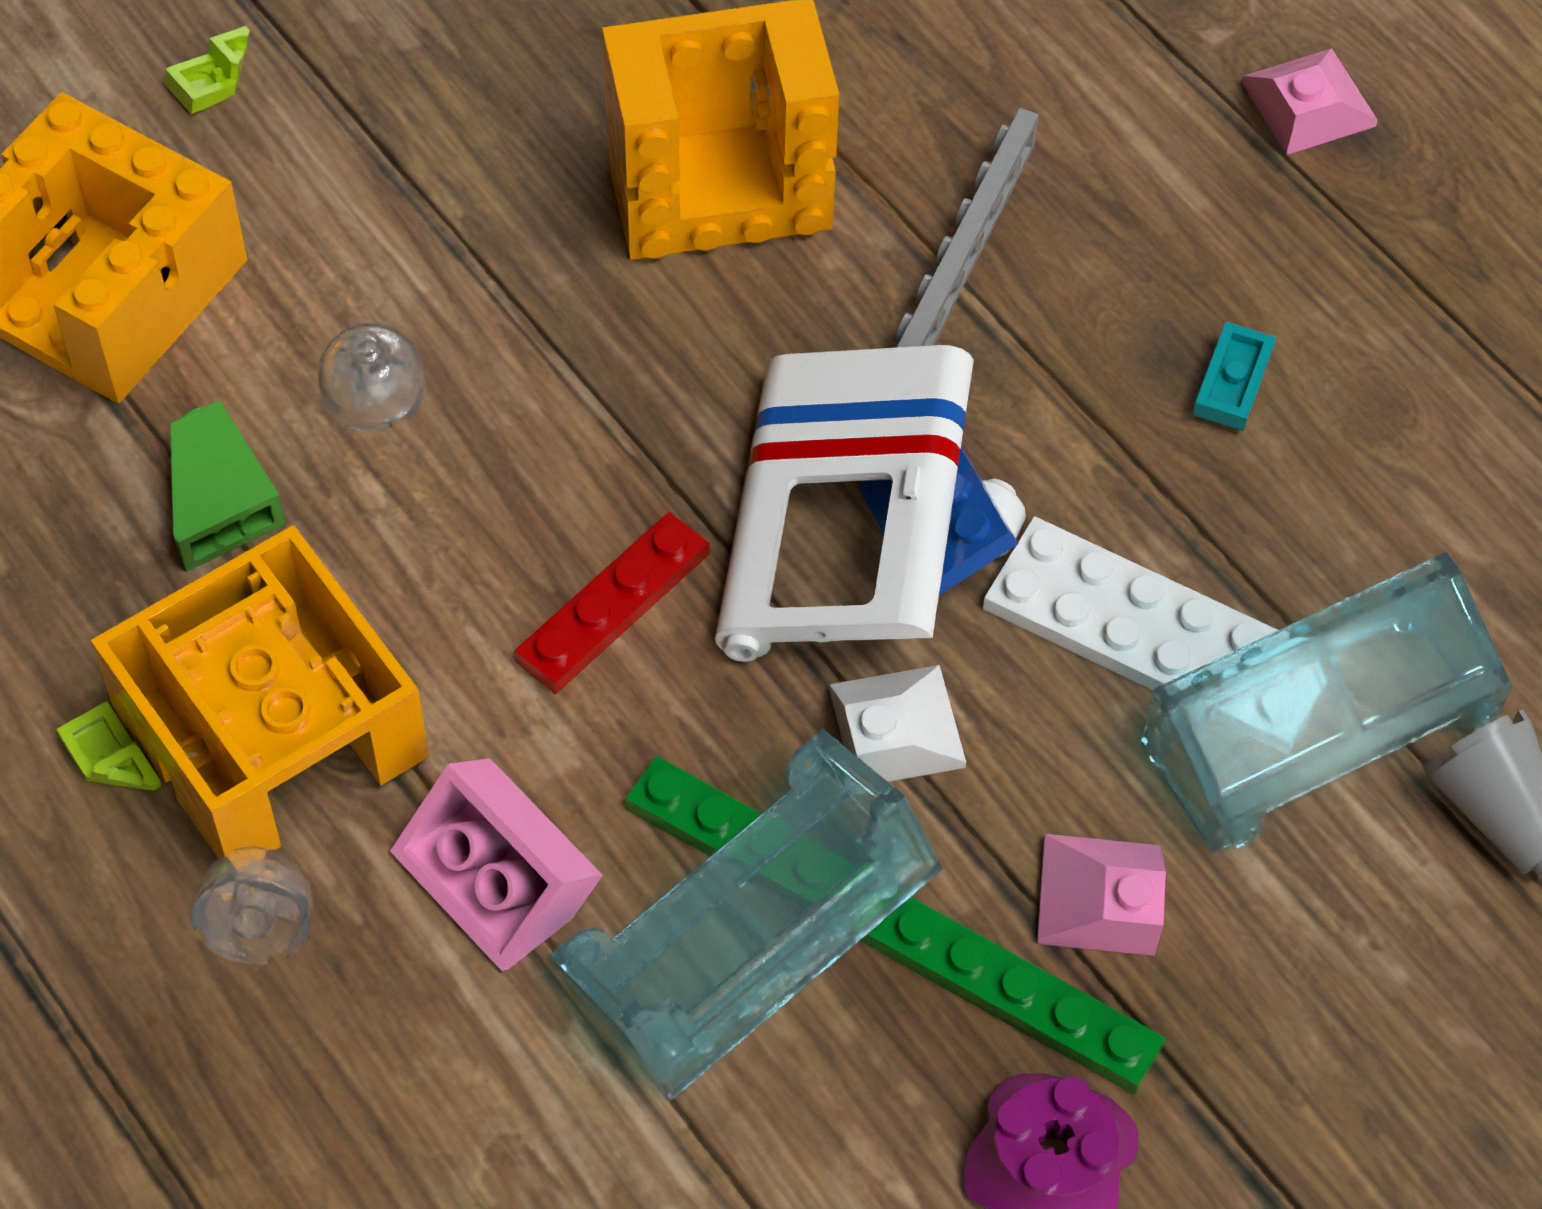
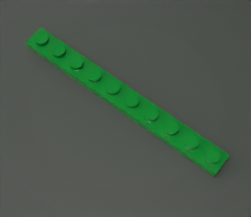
M657 755L625 798L626 810L1134 1095L1164 1046L1166 1037Z

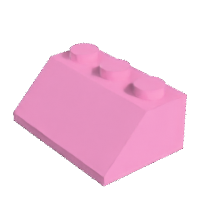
M490 758L447 764L390 850L397 860L501 971L510 969L572 920L603 876Z

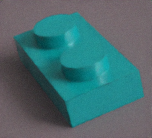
M1225 322L1197 396L1192 415L1244 431L1273 353L1277 337Z

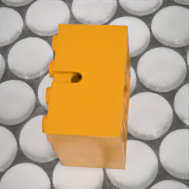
M790 0L602 27L608 165L630 260L660 258L668 254L694 250L707 251L720 246L746 242L760 243L772 238L799 234L812 235L819 231L833 229L836 170L832 158L837 155L840 94L814 0ZM751 77L754 78L756 91L750 92ZM768 87H769V91H770V99H769V96H768Z
M61 92L1 154L4 165L0 168V339L111 401L120 404L247 262L248 258L230 180ZM66 214L68 221L60 229L53 228ZM47 234L45 245L30 260L29 252ZM71 235L74 248L52 271H49L46 261Z
M294 525L90 640L113 709L164 782L167 783L171 780L178 802L231 877L281 847L268 791L347 744L352 746L380 786L430 757L419 689Z

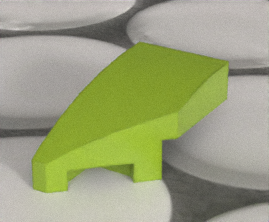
M246 26L209 38L208 54L165 68L164 84L191 114L209 108L235 94L249 42L250 30Z
M108 701L56 729L57 736L86 781L153 791L161 787V781L136 741L132 742Z

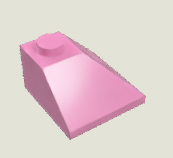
M1332 48L1242 77L1241 83L1286 155L1374 128L1377 125V118Z
M1045 834L1037 944L1155 956L1164 924L1166 870L1161 845Z

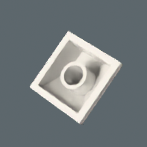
M940 665L830 684L829 691L854 788L966 768V759Z

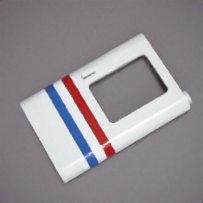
M930 345L784 354L769 360L763 382L715 635L716 644L729 658L742 662L753 661L757 657L768 653L771 648V642L933 638L974 359L968 352L951 345ZM892 480L875 595L871 602L865 605L770 607L789 494L793 486L802 483Z

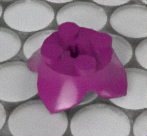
M1038 1073L1020 1074L1003 1081L990 1096L987 1105L989 1121L973 1141L966 1156L964 1172L965 1196L985 1209H1116L1120 1198V1173L1122 1169L1133 1163L1138 1153L1139 1133L1130 1115L1111 1098L1097 1091L1090 1090L1087 1083L1077 1077L1062 1079L1050 1074ZM1046 1138H1056L1066 1144L1064 1154L1056 1155L1053 1147L1044 1150L1042 1148L1044 1140Z

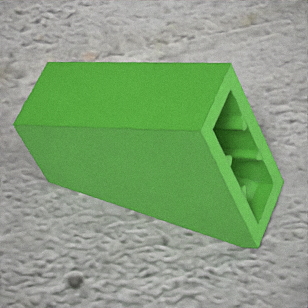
M220 400L203 408L192 409L182 418L170 423L173 535L181 564L186 572L285 525L279 493Z

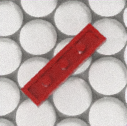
M669 511L514 650L515 662L556 695L710 555V543Z

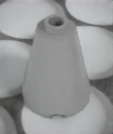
M1522 709L1518 710L1513 720H1511L1509 715H1505L1451 745L1450 748L1455 754L1454 757L1441 763L1438 757L1435 756L1423 768L1427 772L1429 779L1521 874L1534 870L1538 879L1542 878V751L1531 719L1528 718Z

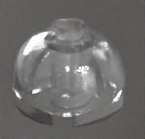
M360 323L345 328L332 338L321 355L318 375L320 398L323 405L332 412L333 418L342 426L360 432L384 431L393 428L392 421L400 419L406 413L409 419L419 409L425 398V368L414 343L399 330L381 323Z
M255 846L234 849L220 856L202 875L196 888L191 924L194 931L198 925L199 930L206 935L204 945L213 953L233 962L253 965L268 964L270 958L267 954H280L288 950L286 957L288 958L296 954L308 941L314 909L313 891L303 869L291 857L274 849Z

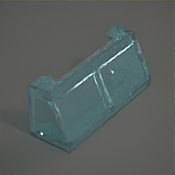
M1444 552L1154 688L1141 746L1212 853L1229 845L1239 848L1256 839L1263 830L1261 823L1265 820L1267 812L1454 721L1461 729L1473 727L1475 730H1478L1499 719L1504 712L1502 708L1512 688V684L1460 569L1449 554Z
M823 728L793 753L786 769V779L791 790L611 939L606 932L599 928H587L573 935L549 955L576 995L670 1101L943 870L906 796Z

